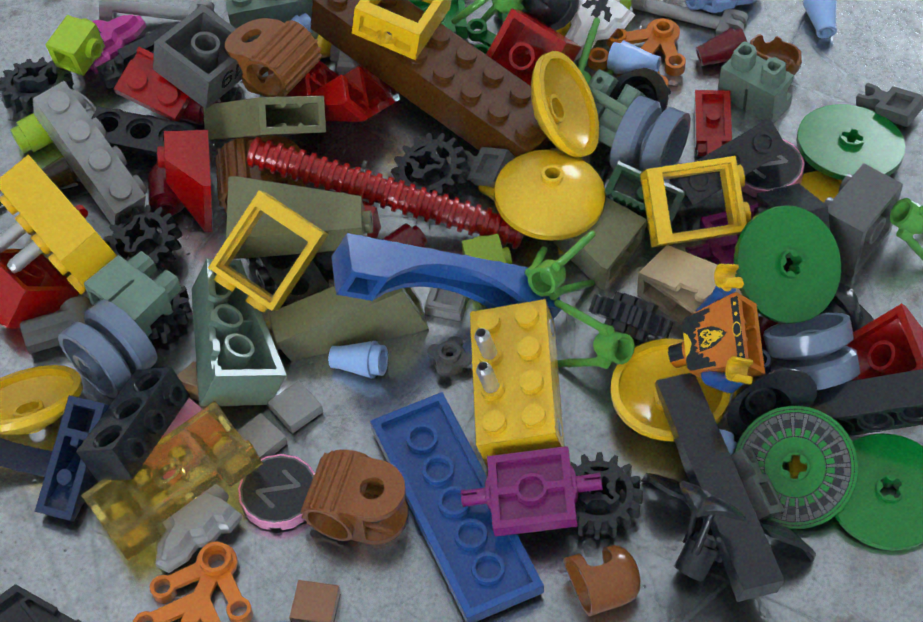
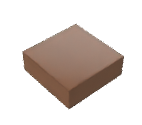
M298 580L289 616L290 622H334L340 597L339 585Z

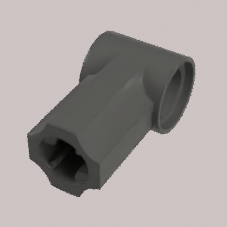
M80 296L66 300L61 305L59 311L22 321L20 328L29 354L59 346L58 336L73 322L85 323L84 312L92 306L90 299Z

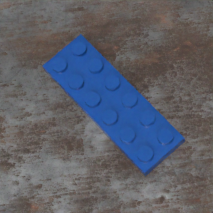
M443 392L370 420L371 429L387 462L394 465L404 478L406 488L405 499L466 622H477L544 593V584L518 535L512 534L495 537L492 514L487 504L462 506L461 490L485 488L487 476Z

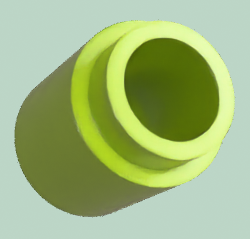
M34 113L17 121V126L10 129L23 154L30 150L34 153L53 143Z

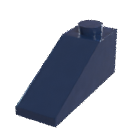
M69 395L34 512L74 522L96 481L76 451L109 408V405Z

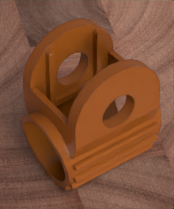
M270 18L252 20L235 29L225 41V49L228 55L237 60L243 72L242 82L245 88L251 93L261 94L265 97H285L322 57L320 54L321 48L317 44L318 40L314 39L311 35L312 33L303 25L293 20H287L285 23ZM260 35L254 41L245 43L249 38ZM267 71H273L271 75L262 77Z
M282 136L262 137V141L266 142L270 139L273 140L274 145H278L280 142L284 144V148L288 149L290 146H293L295 151L300 152L298 145L289 138ZM243 137L234 139L227 144L224 143V146L218 149V155H215L219 206L224 207L225 212H227L228 177L231 176L286 183L301 187L307 186L303 184V180L293 181L292 176L289 175L287 178H283L279 172L273 175L270 174L269 169H265L263 172L259 170V166L248 167L247 156L254 138Z
M331 450L329 453L324 452L300 511L303 514L301 518L305 519L308 525L321 534L338 541L353 540L370 545L388 543L403 532L408 522L404 478L394 465L383 460L371 458L358 451Z

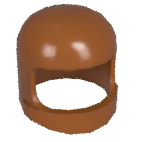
M616 545L603 547V564L598 566L587 564L585 558L580 553L564 558L563 563L588 616L623 606L632 602L637 597L640 591L641 577L635 559L625 548Z

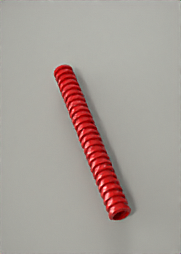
M256 136L253 139L248 152V167L253 168L256 165L263 172L265 169H269L270 174L275 175L279 172L283 178H287L289 175L292 176L293 181L303 180L305 185H308L310 182L314 183L315 188L324 186L326 191L334 189L339 193L343 192L361 196L362 201L364 199L369 200L370 205H374L376 202L383 209L389 206L393 212H396L397 209L402 210V215L407 216L408 213H411L415 219L421 216L424 217L425 222H429L431 219L438 226L444 223L448 229H451L452 226L457 227V232L461 233L462 230H466L470 236H473V233L479 234V236L498 234L502 246H506L508 243L515 250L517 247H520L524 235L506 223L499 212L498 214L492 212L493 208L488 207L487 210L481 209L482 205L480 204L474 207L470 205V201L466 200L465 203L459 202L460 198L458 197L452 200L449 199L448 194H444L442 197L435 190L429 193L425 187H422L421 190L416 189V184L411 183L410 186H407L403 180L397 183L394 182L393 177H389L387 180L380 173L374 176L371 170H367L366 173L361 172V167L356 166L355 169H352L348 163L342 166L339 165L338 160L334 159L333 162H329L328 157L325 156L319 159L316 153L307 155L306 150L303 149L297 152L293 146L287 149L280 142L278 145H274L273 140L268 139L265 142L262 141L261 136Z

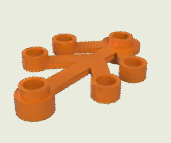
M656 19L651 21L646 29L628 32L625 29H616L611 37L606 39V45L611 48L613 42L621 43L623 40L631 44L645 42L641 49L649 53L655 54L657 50H662L665 57L664 69L668 75L680 76L685 71L686 59L677 52L675 42L680 36V28L672 20ZM604 48L591 49L588 57V66L595 71L606 69L608 51ZM661 75V76L663 77V79H664V81H665L667 87H668V80H667V78H666L665 76Z
M222 542L208 543L200 550L196 563L168 576L159 575L155 577L150 583V592L153 599L160 604H169L152 612H141L135 616L133 622H172L181 617V622H221L210 599L217 584L228 602L226 612L229 621L250 622L253 618L251 604L249 600L242 597L232 576L238 565V559L233 548ZM218 560L224 561L221 566L211 568L213 562ZM199 580L193 593L171 602L177 595V589ZM163 585L170 586L167 592L157 593L159 587ZM239 607L247 609L241 616L233 615L234 610Z

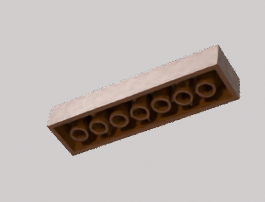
M313 0L311 30L479 151L481 147L506 149L515 157L532 151L556 148L542 131L535 118L531 101V86L443 24H439L417 59L414 60L352 34L354 9L360 0ZM381 0L377 5L417 23L425 13L408 0Z

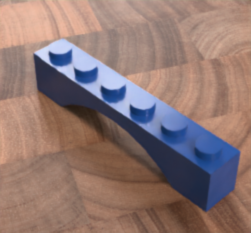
M350 233L345 235L331 256L336 295L373 301L383 294L397 289L420 286L440 288L459 293L481 303L489 309L546 299L553 320L561 311L560 308L554 305L555 300H551L549 296L537 295L532 291L528 283V276L525 275V270L528 267Z

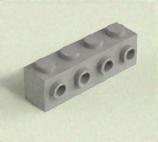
M63 81L34 97L35 117L109 222L113 225H119L121 223L119 216L121 214L127 218L132 216V208L134 207L139 212H142L145 208V194L147 193L143 181L138 175L132 176L125 167L127 161L123 153L117 146H110L105 139L107 134L103 125L96 117L90 118L85 110L86 103L78 90L74 89L71 91L66 82Z

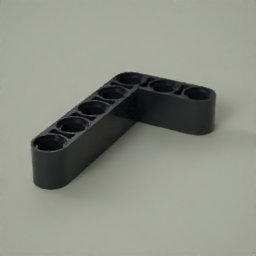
M923 369L849 381L830 388L817 390V397L810 408L819 410L832 417L844 428L849 436L923 425Z

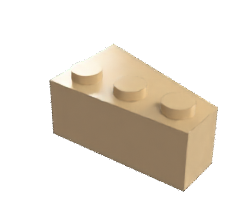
M666 245L638 273L637 295L647 302L658 305L659 310L682 325L685 317L695 313L696 309L713 292L716 286L714 272L717 264ZM736 288L735 292H738L742 295L740 289Z

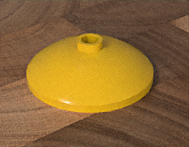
M558 51L543 54L536 62L531 79V101L535 118L545 135L562 152L574 158L588 156L594 152L599 140V118L589 85L579 68L565 54Z
M537 150L512 159L502 168L495 182L494 200L501 217L518 232L541 240H565L586 232L599 220L605 204V187L596 170L581 158H574L557 150Z
M657 339L643 343L634 348V353L627 363L617 364L613 372L611 399L617 414L631 429L646 437L661 441H674L655 387V382L659 379L690 373L687 365L675 368L668 356L669 346L683 342L684 340ZM696 376L714 419L718 424L728 409L731 393L707 386L701 378Z
M46 365L20 370L1 377L0 435L36 433L58 420L64 414L69 395L79 397L83 390V382L79 372L67 366Z

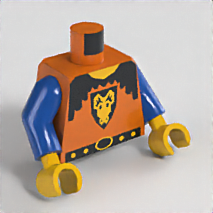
M738 264L717 265L714 272L716 286L713 292L696 309L695 313L685 317L683 320L684 341L670 345L668 348L669 360L675 368L687 365L688 371L701 378L705 385L726 393L735 392L743 384L751 385L753 383L752 377L765 375L757 304L735 292L736 288L740 289L744 285L741 277H735L736 271L739 269Z

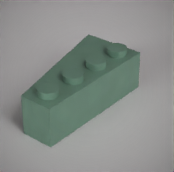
M206 259L191 289L199 406L268 405V401L275 397L287 375L262 312L247 303L245 300L249 295L237 287L232 292L214 280L217 274L208 268L213 259ZM232 260L229 266L248 278L241 260Z

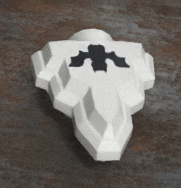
M579 0L577 12L570 21L571 27L565 36L582 47L574 62L581 57L594 18H599L600 23L592 48L598 40L609 39L616 29H625L635 14L620 3V0Z

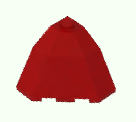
M321 61L285 96H324L325 121L363 122L400 100L399 94L395 89L363 66H357L345 75L341 74L339 76ZM272 70L268 71V75L273 73Z

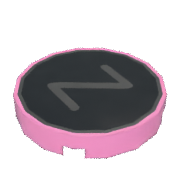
M783 139L789 150L746 174L745 185L741 187V191L757 198L756 193L800 184L803 177L804 160L796 146Z
M277 454L260 459L248 468L240 481L238 492L241 509L250 522L262 529L271 530L270 527H281V530L296 527L306 521L301 518L303 514L300 511L313 480L314 471L308 463L296 456Z

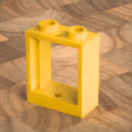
M360 0L354 9L352 34L416 60L449 11L452 0H422L430 5L418 23L377 6L381 0Z
M736 156L650 168L640 173L652 247L741 234L746 224L751 220L748 202H743L741 187L745 185L744 170L742 165H737ZM720 171L728 225L672 233L664 180Z
M259 190L208 268L217 274L214 280L226 289L233 292L237 287L249 295L245 301L263 313L267 309L278 311L329 234L267 192ZM263 213H266L308 241L274 295L229 266Z

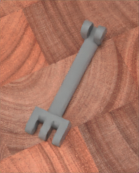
M100 0L99 20L108 22L114 19L115 13L182 21L202 4L213 12L215 5L209 0H191L190 8L126 0Z
M631 0L632 9L716 29L715 36L729 28H733V30L741 28L743 30L748 19V15L745 12L735 9L724 10L721 17L656 0Z

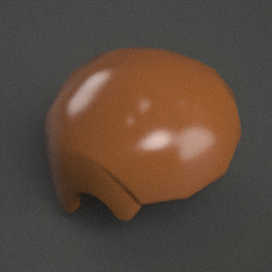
M758 34L750 40V44L756 46L757 56L765 60L776 57L786 62V71L793 75L801 68V50L794 44L782 41L780 36H776L771 42H765L763 36Z

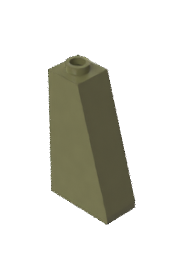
M324 96L257 97L215 103L207 109L203 107L205 130H208V140L326 132Z
M228 177L226 239L259 190L267 192L329 234L318 252L335 251L347 233L366 237L367 233H373L371 210L365 211L361 196L245 177ZM263 213L234 259L301 254L308 241L266 213Z
M605 197L603 212L599 220L589 230L573 238L551 241L565 254L591 230L595 231L596 236L571 261L589 279L594 280L597 287L605 291L644 242L647 219Z
M333 286L282 307L278 311L269 313L272 324L269 332L276 350L281 349L290 361L329 353L332 346H343L368 341L378 342L429 329L421 300L413 287L397 289L370 301L336 295V289Z

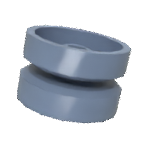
M638 96L626 110L617 129L610 154L612 169H615L618 161L642 172L650 168L677 165L690 130L691 118L689 113L674 107H668L662 112L660 102L645 96Z
M105 299L98 300L84 312L85 323L73 322L58 336L61 349L77 371L92 386L110 398L117 397L131 378V374L138 369H150L157 362L158 358L155 348L138 324L126 312Z
M823 313L800 323H778L764 331L766 351L770 356L777 358L771 365V372L786 368L801 370L812 377L817 385V390L843 384L860 374L857 350L846 346L854 337L849 315L843 313Z

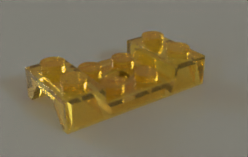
M214 401L161 438L133 479L102 480L81 496L129 561L162 537L156 526L222 479L229 487H232L261 466L263 462L250 441L243 439L219 405ZM176 470L170 478L162 480L167 472Z

